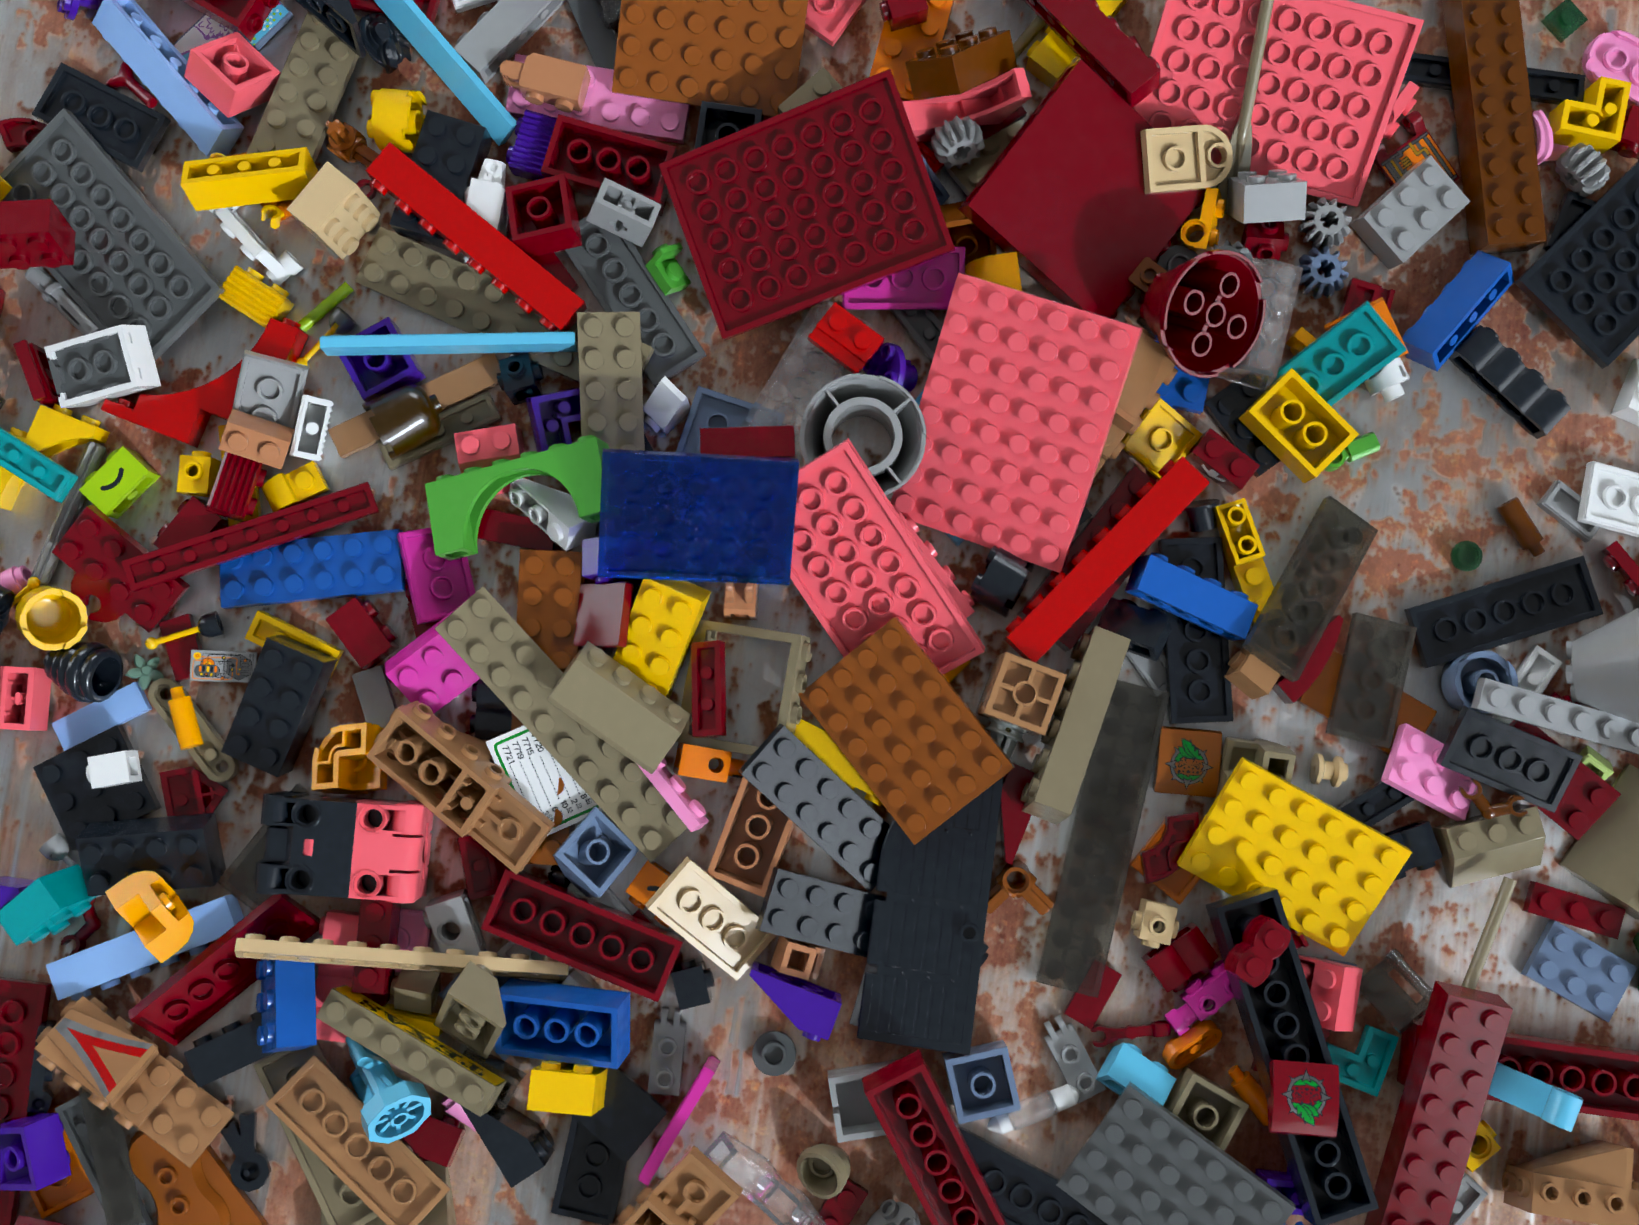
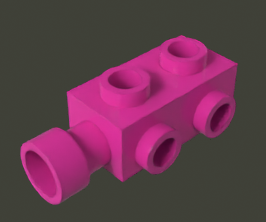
M1223 960L1216 962L1214 967L1209 970L1210 973L1201 980L1196 978L1190 981L1184 988L1185 992L1179 995L1185 1004L1177 1010L1173 1008L1164 1015L1179 1037L1190 1029L1188 1026L1197 1019L1203 1021L1209 1015L1215 1014L1220 1007L1234 998L1227 972L1224 969Z

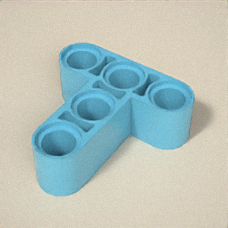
M1497 1062L1488 1092L1493 1097L1541 1117L1542 1120L1569 1132L1573 1130L1584 1101L1580 1096L1554 1085L1552 1086Z

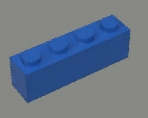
M1480 250L1470 260H1467L1452 282L1444 286L1442 293L1433 304L1426 307L1415 325L1405 332L1402 340L1409 352L1405 354L1406 358L1437 372L1513 284L1514 276L1511 262Z
M1152 552L1149 555L1140 556L1136 559L1125 592L1230 641L1246 639L1258 604L1248 600V595L1239 591H1228L1221 588L1222 583L1211 578L1202 579L1195 575V570L1187 566H1175L1168 563L1169 559L1159 553Z

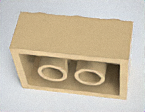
M328 161L287 208L317 240L342 260L347 255L355 252L359 246V240L366 232H370L376 227L381 215L357 184Z

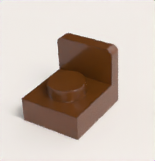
M1149 257L1143 259L1128 279L1134 287L1141 291L1138 303L1141 305L1154 277L1158 273L1168 272Z

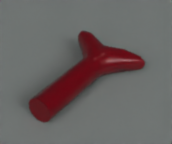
M124 61L120 65L117 75L109 78L105 83L106 86L112 89L127 87L148 108H154L158 103L157 99L134 78L133 70Z

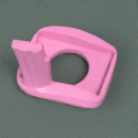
M1542 110L1532 112V117L1537 134L1536 152L1538 165L1542 162L1557 161L1560 155L1568 149V146L1553 144V132L1546 115Z

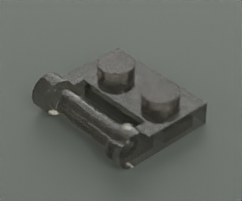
M1393 949L1379 964L1362 977L1359 992L1401 1035L1426 1014L1433 989L1403 960L1404 956L1397 949ZM1395 969L1423 997L1418 1003L1388 975L1391 970Z

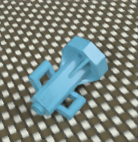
M346 1037L345 1041L349 1047V1054L356 1067L349 1079L358 1097L364 1102L363 1108L360 1110L361 1121L369 1141L389 1144L414 1133L431 1115V1100L422 1083L406 1081L395 1076L387 1060L351 1038Z

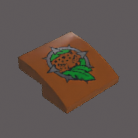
M1159 726L1155 750L1157 761L1152 786L1154 792L1216 798L1221 764L1222 732Z

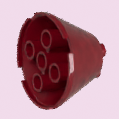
M1210 250L1166 273H1158L1145 294L1144 302L1140 308V315L1148 324L1169 359L1178 369L1199 378L1219 376L1218 373L1223 372L1229 367L1235 368L1250 353L1259 337L1266 311V299H1262L1260 283L1263 280L1255 265L1244 255L1231 250Z

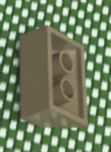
M1524 804L1513 806L1514 811H1528L1522 817L1508 814L1494 817L1493 819H1485L1482 815L1466 818L1465 821H1454L1432 827L1443 856L1441 860L1449 888L1541 865L1546 835L1538 807Z
M470 961L447 992L434 1025L487 1059L507 1023L497 978L484 965H475Z

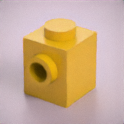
M192 451V456L180 455L176 492L187 496L210 497L221 461L212 458V453L205 451Z

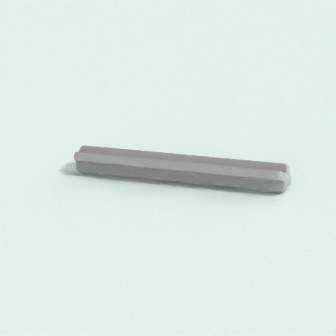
M89 441L74 473L79 478L63 500L31 574V577L40 579L41 585L47 586L51 581L60 560L52 553V550L79 515L86 498L79 489L85 484L86 477L98 470L106 451V447L92 441Z

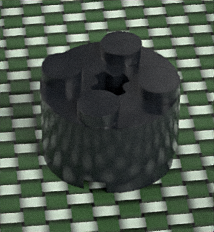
M993 546L985 561L987 563L985 569L987 570L984 575L978 573L970 588L972 590L970 595L974 596L973 601L1007 618L1009 609H1013L1028 581L1025 578L1029 571H1033L1035 564L1024 561L1002 548Z

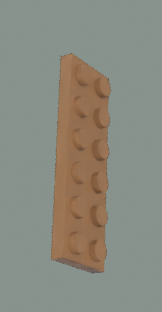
M313 1055L265 1104L386 1225H418L451 1190L401 1139L389 1144L369 1141L361 1121L360 1110L363 1108L364 1102L316 1055Z

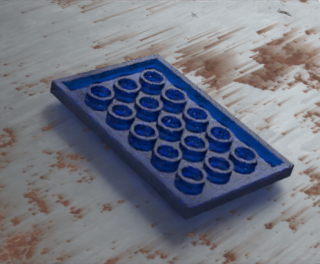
M603 449L598 577L790 585L799 459Z

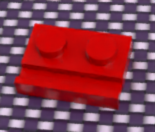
M836 302L833 303L807 338L809 342L852 374L860 373L885 339Z

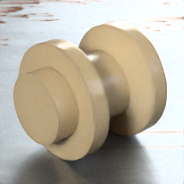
M1315 753L1310 764V781L1312 784L1318 785L1322 779L1330 780L1332 787H1339L1342 782L1347 780L1348 764L1344 763L1341 756H1335L1332 761H1324L1322 754Z

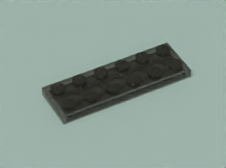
M1332 496L1324 498L1242 647L1289 681H1298L1378 530Z

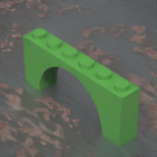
M594 435L582 436L577 439L578 442L572 444H553L549 446V450L543 452H524L517 459L495 460L492 462V466L484 468L470 467L465 469L462 474L455 476L450 474L436 477V481L426 483L425 489L435 555L451 561L478 554V530L487 506L500 490L523 477L542 475L556 478L571 494L576 504L579 518L587 522L596 523L621 516L609 445Z

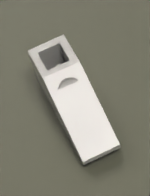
M525 478L510 483L509 500L511 503L518 507L529 517L532 523L539 526L552 541L556 542L565 551L581 545L582 540L595 538L597 522L590 523L579 518L576 504L570 494Z

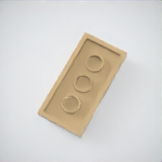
M688 856L645 904L649 911L736 981L776 936L775 934L756 929L759 915Z

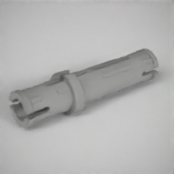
M31 267L27 270L25 278L42 293V298L48 304L55 306L83 336L100 331L61 284L56 282L43 267Z

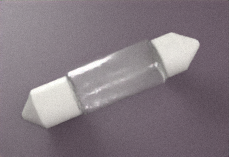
M1069 1084L1050 1091H1043L1021 1100L1020 1111L991 1117L987 1128L1000 1134H1005L1012 1130L1017 1131L1077 1105L1081 1091Z

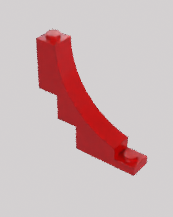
M283 317L282 322L270 318L263 334L250 351L295 362L301 356L308 335L300 330L301 324ZM242 360L220 377L191 390L163 395L140 394L136 404L119 398L117 403L105 399L101 410L198 448L211 415L228 420L233 408Z

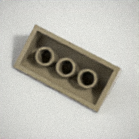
M589 641L586 642L569 663L547 698L548 702L650 774L657 769L681 735L691 715Z

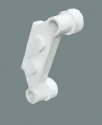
M240 206L209 210L216 218L222 220L220 227L231 238H238L242 243L239 248L252 261L258 259L269 269L266 275L275 284L280 286L291 275L296 276L304 268L287 250H284L276 257L236 212Z

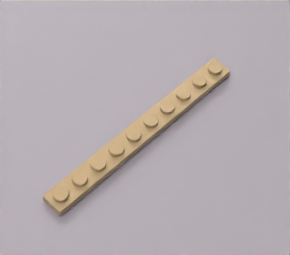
M253 933L246 934L245 938H236L234 950L236 957L459 974L462 973L471 961L475 965L481 964L487 967L493 973V976L565 981L569 965L547 956L542 957L541 961L529 960L530 956L526 954H511L510 958L497 957L498 953L490 951L478 952V956L465 955V951L461 949H447L446 953H435L433 948L424 946L413 947V951L400 950V946L395 944H381L380 948H369L367 943L359 941H349L347 946L333 945L334 941L329 939H314L313 943L300 942V938L292 936H281L279 941L266 940L265 935Z

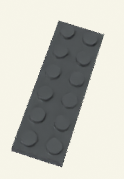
M586 216L579 221L582 246L565 249V252L605 312H640L641 342L654 348V352L644 372L656 388L664 376L670 380L707 355L668 295H664L646 268V262L634 244L586 221Z

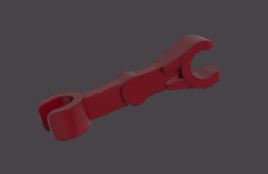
M1166 1020L1153 1021L1151 1024L1128 1025L1121 1028L1096 1024L1092 1030L1090 1029L1091 1032L1103 1031L1105 1033L1103 1040L1092 1041V1044L1096 1047H1104L1118 1039H1134L1143 1036L1166 1037L1171 1035L1170 1024Z

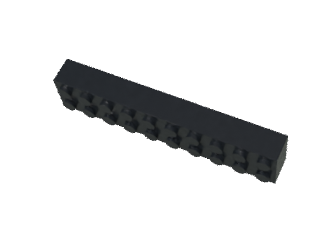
M1263 886L1205 905L1223 963H1225L1231 949L1242 942L1244 930L1249 922L1258 915L1273 918L1290 931L1278 890L1275 888ZM1292 934L1288 947L1283 954L1273 960L1270 974L1259 986L1254 988L1245 984L1226 971L1266 1099L1271 1096L1270 1061L1284 1060L1333 1065ZM1339 1084L1337 1137L1277 1133L1303 1216L1312 1225H1329L1379 1208Z

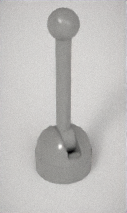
M60 833L50 838L39 849L51 861L63 860L69 867L76 865L67 856L69 845Z

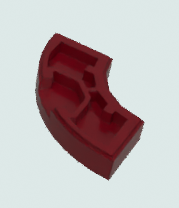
M1198 812L1165 816V829L1160 840L1151 848L1140 852L1144 882L1146 884L1162 880L1180 868L1177 860L1199 827Z

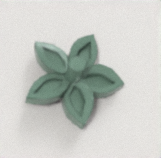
M135 654L134 664L136 668L130 669L125 676L133 679L139 678L138 686L144 691L151 681L154 682L164 678L163 674L156 670L160 657H154L146 662L143 657Z

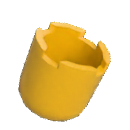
M42 586L34 588L23 595L16 605L15 620L17 628L32 645L42 650L56 651L69 649L82 639L88 627L86 626L88 620L87 609L78 596L58 587Z

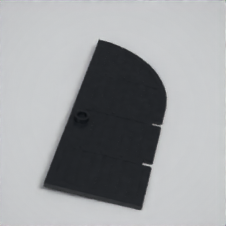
M1004 776L915 845L894 819L891 822L883 841L876 882V890L887 892L886 901L874 899L866 960L867 964L878 965L877 974L865 972L857 1038L970 1055Z

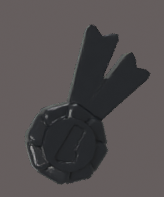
M256 1112L250 1115L241 1113L239 1115L240 1127L238 1121L234 1120L221 1131L236 1156L230 1169L232 1182L236 1187L247 1192L257 1190L265 1185L272 1171L267 1156L256 1151Z

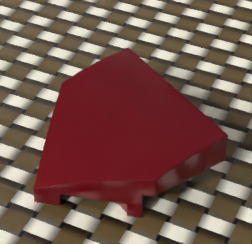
M193 766L159 773L167 817L214 813L228 792L227 788L218 782L210 780L204 773Z

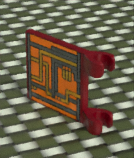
M1416 110L1401 120L1403 128L1414 137L1389 155H1387L1385 146L1381 141L1374 163L1390 186L1416 163L1430 155L1453 182L1460 178L1426 129L1421 114Z

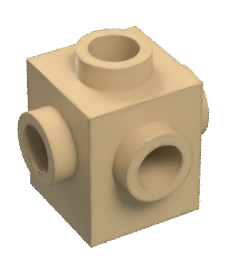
M1141 898L1138 911L1134 910L1131 918V929H1134L1133 935L1142 939L1141 944L1159 949L1160 943L1170 946L1171 939L1176 938L1179 929V921L1176 920L1178 908L1169 904Z

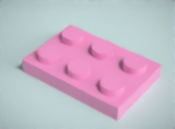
M1407 723L1399 725L1381 781L1457 822L1465 821L1471 800L1461 795L1459 787H1462L1467 794H1473L1476 786L1471 778L1436 763L1445 745L1444 743Z

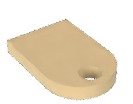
M1192 125L1152 128L1140 131L1145 194L1210 188L1221 183L1231 170L1233 163L1232 146L1227 136L1214 126ZM1213 148L1218 149L1221 153L1222 159L1219 164H1215L1211 160L1210 154Z

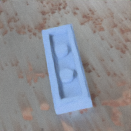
M133 682L117 690L109 699L99 703L93 702L51 724L63 750L66 751L116 725H122L152 710V707L145 692L138 686V682Z

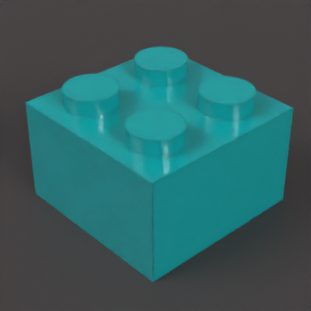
M79 864L37 878L0 910V924L16 946L28 941L34 944L45 938L50 932L52 935H56L65 930L70 925L68 920L73 916L78 917L92 907L90 902L97 896H88L82 868Z

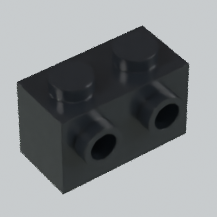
M1113 597L1109 600L1097 625L1131 639L1127 652L1156 662L1172 631L1169 616L1161 610L1155 608L1148 610L1139 607L1129 599L1118 600Z

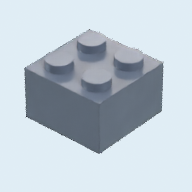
M1003 1040L972 1046L970 1048V1055L952 1052L942 1053L955 1114L959 1124L1021 1110L1008 1048Z

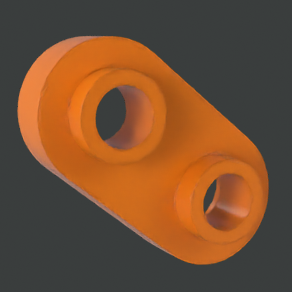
M1212 1020L1197 1021L1190 1030L1180 1037L1170 1039L1165 1044L1162 1057L1171 1069L1183 1068L1216 1046L1221 1040L1222 1032Z

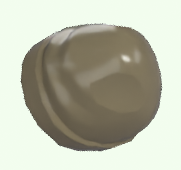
M824 1143L807 1147L800 1153L796 1170L803 1186L811 1194L821 1199H830L841 1193L846 1185L851 1171L850 1159L847 1153L840 1147Z

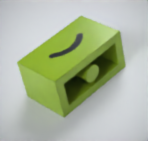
M125 446L112 451L106 459L107 462L99 470L89 474L84 481L85 484L79 489L94 506L106 516L114 519H119L161 476L136 451Z

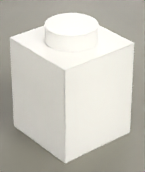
M124 750L87 757L86 776L91 783L92 789L142 781L138 750Z

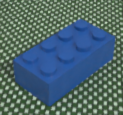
M510 978L499 988L507 1024L495 1044L496 1054L618 1069L630 1053V992Z

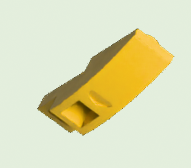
M1238 499L1215 507L1219 536L1222 537L1223 552L1234 589L1248 595L1249 601L1258 604L1251 626L1253 627L1283 617L1284 614L1263 559L1266 554L1246 499Z

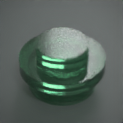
M1472 541L1457 543L1450 553V559L1454 567L1464 572L1475 570L1479 567L1483 558L1482 550Z

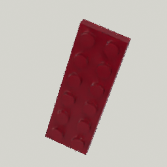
M273 894L128 1011L130 1021L176 1046L257 980L256 963L261 961V959L236 957L234 951L236 938H245L246 934L253 933L265 935L266 940L279 941L281 936H292L300 938V942H304L319 930L321 919L287 894Z

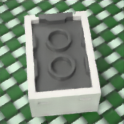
M121 324L44 347L47 358H50L48 363L56 393L60 394L58 400L61 408L88 407L102 403L105 399L113 400L161 386L145 325Z

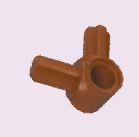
M335 119L333 122L329 120L326 122L325 126L328 128L326 133L329 140L326 148L344 162L349 164L350 162L358 161L368 168L379 155L367 146L364 135L348 123H342L338 119Z
M1013 860L1012 865L1006 863L1002 872L995 878L997 883L990 889L987 913H993L1010 896L1012 898L1023 897L1040 915L1048 913L1053 907L1054 902L1035 884L1037 878L1029 871L1027 865L1022 861ZM1013 871H1019L1025 876L1024 880L1020 883H1012L1007 877Z

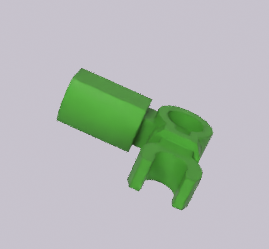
M1369 432L1355 438L1324 470L1332 472L1341 467L1345 461L1352 462L1378 452L1380 444L1375 433Z

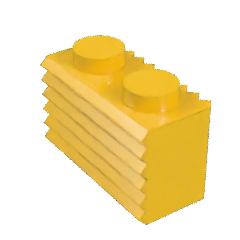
M236 265L233 271L230 272V275L227 276L226 281L223 282L222 286L225 291L219 295V298L264 328H266L270 318L282 322L283 317L286 318L295 305L287 299L290 293L275 283L271 287L263 283L262 281L265 277L253 268L248 267L245 271Z

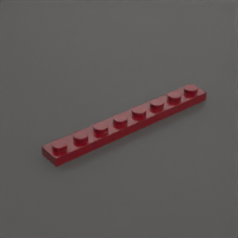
M365 482L123 560L121 563L131 591L137 592L379 513L369 482Z

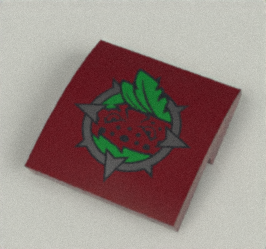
M1284 1060L1270 1061L1271 1096L1267 1098L1269 1132L1337 1137L1339 1066Z

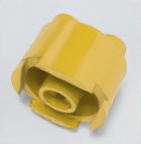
M387 88L372 90L370 96L372 115L366 125L368 137L374 138L377 147L381 151L390 142L403 153H413L426 116L423 114L422 105L428 106L425 96L421 91Z

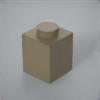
M401 969L399 976L393 977L390 987V995H394V1009L432 1015L441 992V972Z

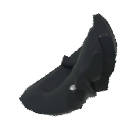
M370 13L360 19L358 26L364 47L371 58L385 68L387 74L396 70L398 64L405 57L411 61L410 42L386 14Z

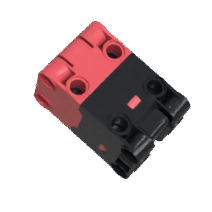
M295 791L263 794L260 824H265L268 827L264 858L256 863L254 893L415 903L416 900L426 896L429 871L427 865H429L432 838L430 831H432L434 813L418 800L399 801L315 795Z

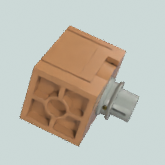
M1005 652L996 656L975 714L990 720V726H987L985 729L990 731L992 738L1007 757L1011 759L1017 742L1024 743L1022 739L1023 734L1045 736L1067 675Z

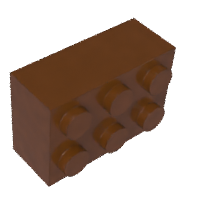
M989 27L978 31L976 35H973V30H968L955 34L956 40L946 39L937 42L936 49L930 47L917 51L916 58L905 62L913 98L923 99L962 94L1016 68L1017 63L1010 30L997 31L996 27Z

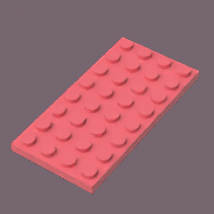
M849 438L742 505L843 657L847 656L894 617H898L943 675L985 651V646Z

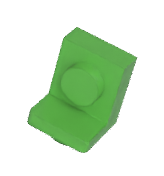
M667 243L660 245L652 252L653 257L645 265L665 296L685 290L692 283L675 258L683 249L680 243L669 246Z

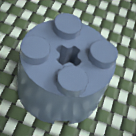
M1477 651L1463 654L1443 666L1441 677L1443 695L1448 701L1449 706L1461 712L1463 706L1471 708L1479 677L1518 687V678L1513 665L1493 651ZM1473 709V710H1476V711H1478V712H1480V713H1483V714H1489V713L1484 712V711H1480V710H1477V709Z

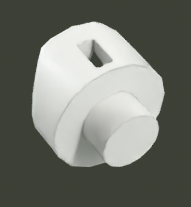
M1398 357L1387 364L1381 372L1375 373L1364 383L1370 396L1381 393L1385 403L1405 394L1401 383L1410 379L1401 358Z

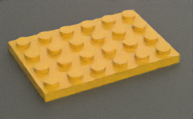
M1242 757L1177 860V864L1232 896L1263 886L1277 889L1289 927L1302 932L1310 939L1344 957L1412 854V851L1390 837Z

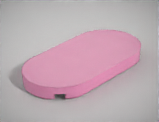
M1612 30L1611 32L1598 35L1588 44L1583 53L1582 67L1586 78L1591 84L1601 76L1631 82L1627 105L1639 106V38L1622 30Z

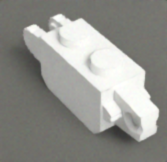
M485 158L478 179L471 178L470 186L467 187L464 194V201L467 206L506 237L510 224L505 193L506 164L499 160ZM464 256L463 259L465 260L464 262L466 263L469 259Z

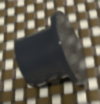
M1206 499L1193 501L1183 510L1187 513L1190 532H1202L1217 528L1214 507L1220 504V500Z

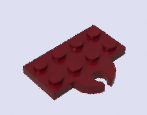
M93 504L83 510L52 550L53 554L76 572L71 581V593L78 596L85 606L89 605L90 595H94L100 600V609L90 613L88 619L106 623L117 620L127 614L150 633L159 626V623L163 621L190 587L182 578H177L132 592L121 561L148 553L149 551Z

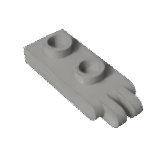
M662 1007L661 1019H655L648 1093L679 1096L686 1022L681 1021V1010L679 1008H675L674 1020H668L669 1007Z
M1058 1015L1054 1018L1060 1028L1059 1030L1054 1031L1050 1021L1043 1023L1049 1034L1044 1039L1067 1084L1081 1091L1078 1100L1079 1104L1106 1090V1088L1095 1079L1098 1072L1072 1023L1065 1025L1061 1015Z

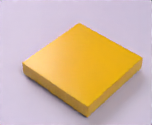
M1159 398L1151 410L1145 408L1139 416L1143 421L1134 434L1131 435L1127 432L1121 442L1125 444L1123 448L1125 452L1159 479L1161 476L1157 472L1170 459L1176 462L1182 456L1185 458L1203 434L1163 399Z

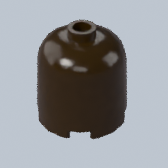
M404 385L362 404L366 412L372 409L374 416L369 419L383 446L391 445L393 450L388 452L391 460L431 440L438 434L441 428V420L438 414L443 411L441 404L435 394L429 396L418 385Z

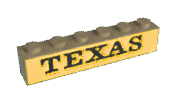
M343 985L331 989L316 1016L317 1019L481 1117L492 1109L507 1082L506 1080L361 993H352L351 987Z

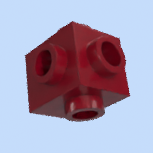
M1284 221L1246 223L1241 244L1244 248L1250 250L1253 262L1278 264L1281 252L1287 251L1289 233H1284Z

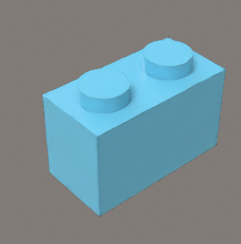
M1121 1043L1113 1046L1095 1078L1119 1096L1129 1082H1131L1162 1106L1176 1081V1078L1168 1073L1169 1070L1163 1064L1150 1061L1142 1055L1141 1049L1131 1043Z

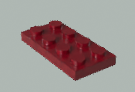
M1516 720L1509 724L1559 745L1537 726ZM1580 761L1555 813L1539 806L1537 807L1575 839L1579 840L1618 799L1621 793Z

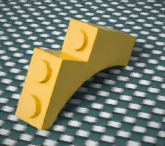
M54 404L52 409L40 405L28 433L15 427H11L9 432L48 458H52L72 447L87 444L89 441L106 443L110 432L99 428L100 421L82 415L81 420L71 417L72 410L61 408L57 404ZM0 466V508L11 511L26 482Z

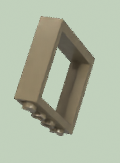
M701 619L693 637V642L716 641L717 632L791 644L777 726L782 724L791 733L795 734L796 724L800 723L802 717V707L799 706L801 699L799 693H804L807 688L808 678L805 675L807 662H810L812 658L810 653L811 638L799 634ZM690 654L681 707L691 715L676 742L752 755L759 748L758 746L707 737H692V673Z

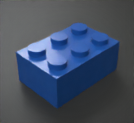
M267 959L257 961L256 979L261 980V993L257 994L256 1009L262 1016V1026L257 1028V1044L262 1046V1053L302 1050L317 1045L315 963Z

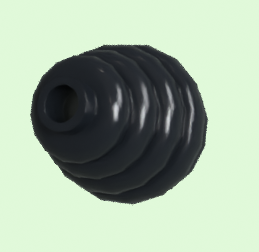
M79 642L69 649L51 650L46 654L43 661L47 677L64 693L79 702L99 703L109 699L118 689L123 677L124 665L121 656L104 643Z

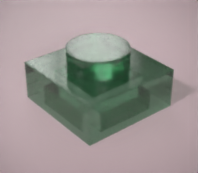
M1565 0L1541 22L1562 43L1588 19L1571 0Z

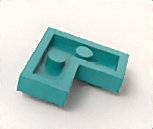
M1365 1024L1355 1053L1326 1042L1333 1065L1339 1066V1082L1378 1097L1399 1037Z

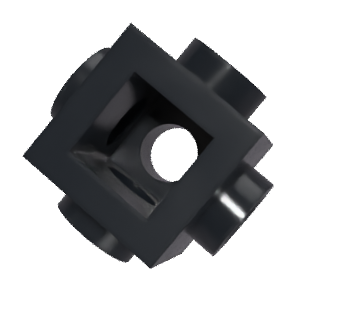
M514 353L508 358L498 360L501 371L497 373L499 386L502 391H505L514 406L525 403L526 397L543 394L540 380L544 379L542 367L539 361H532L529 353Z

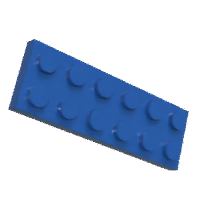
M392 529L296 539L220 564L221 607L232 609L405 592V569L397 539V534L403 531Z

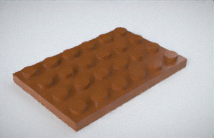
M621 0L612 93L700 107L702 101L756 108L763 110V116L774 117L778 115V106L797 90L808 0Z
M898 617L891 619L809 685L804 693H799L801 700L914 845L1015 768L1014 764Z

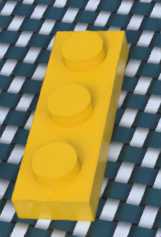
M257 610L245 639L263 647L267 637L280 634L336 658L337 662L331 674L332 677L344 650L263 610Z

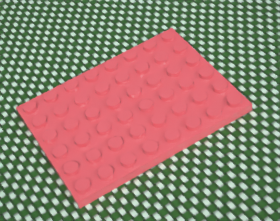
M1166 0L1149 55L1158 62L1161 68L1160 86L1134 106L1133 109L1153 128L1211 125L1221 130L1230 140L1239 120L1261 0ZM1274 0L1251 118L1252 154L1250 171H1256L1257 175H1268L1269 170L1286 169L1287 173H1296L1297 178L1307 181L1308 195L1320 198L1325 197L1327 200L1337 198L1339 203L1358 207L1425 20L1347 0ZM1213 148L1210 154L1211 160L1215 164H1219L1222 159L1221 153L1218 149Z
M958 273L919 404L926 425L924 455L918 469L909 481L893 492L891 504L898 514L902 513L905 518L910 516L914 522L990 549L993 546L1002 548L1024 561L1059 573L1063 571L1143 328L971 275Z

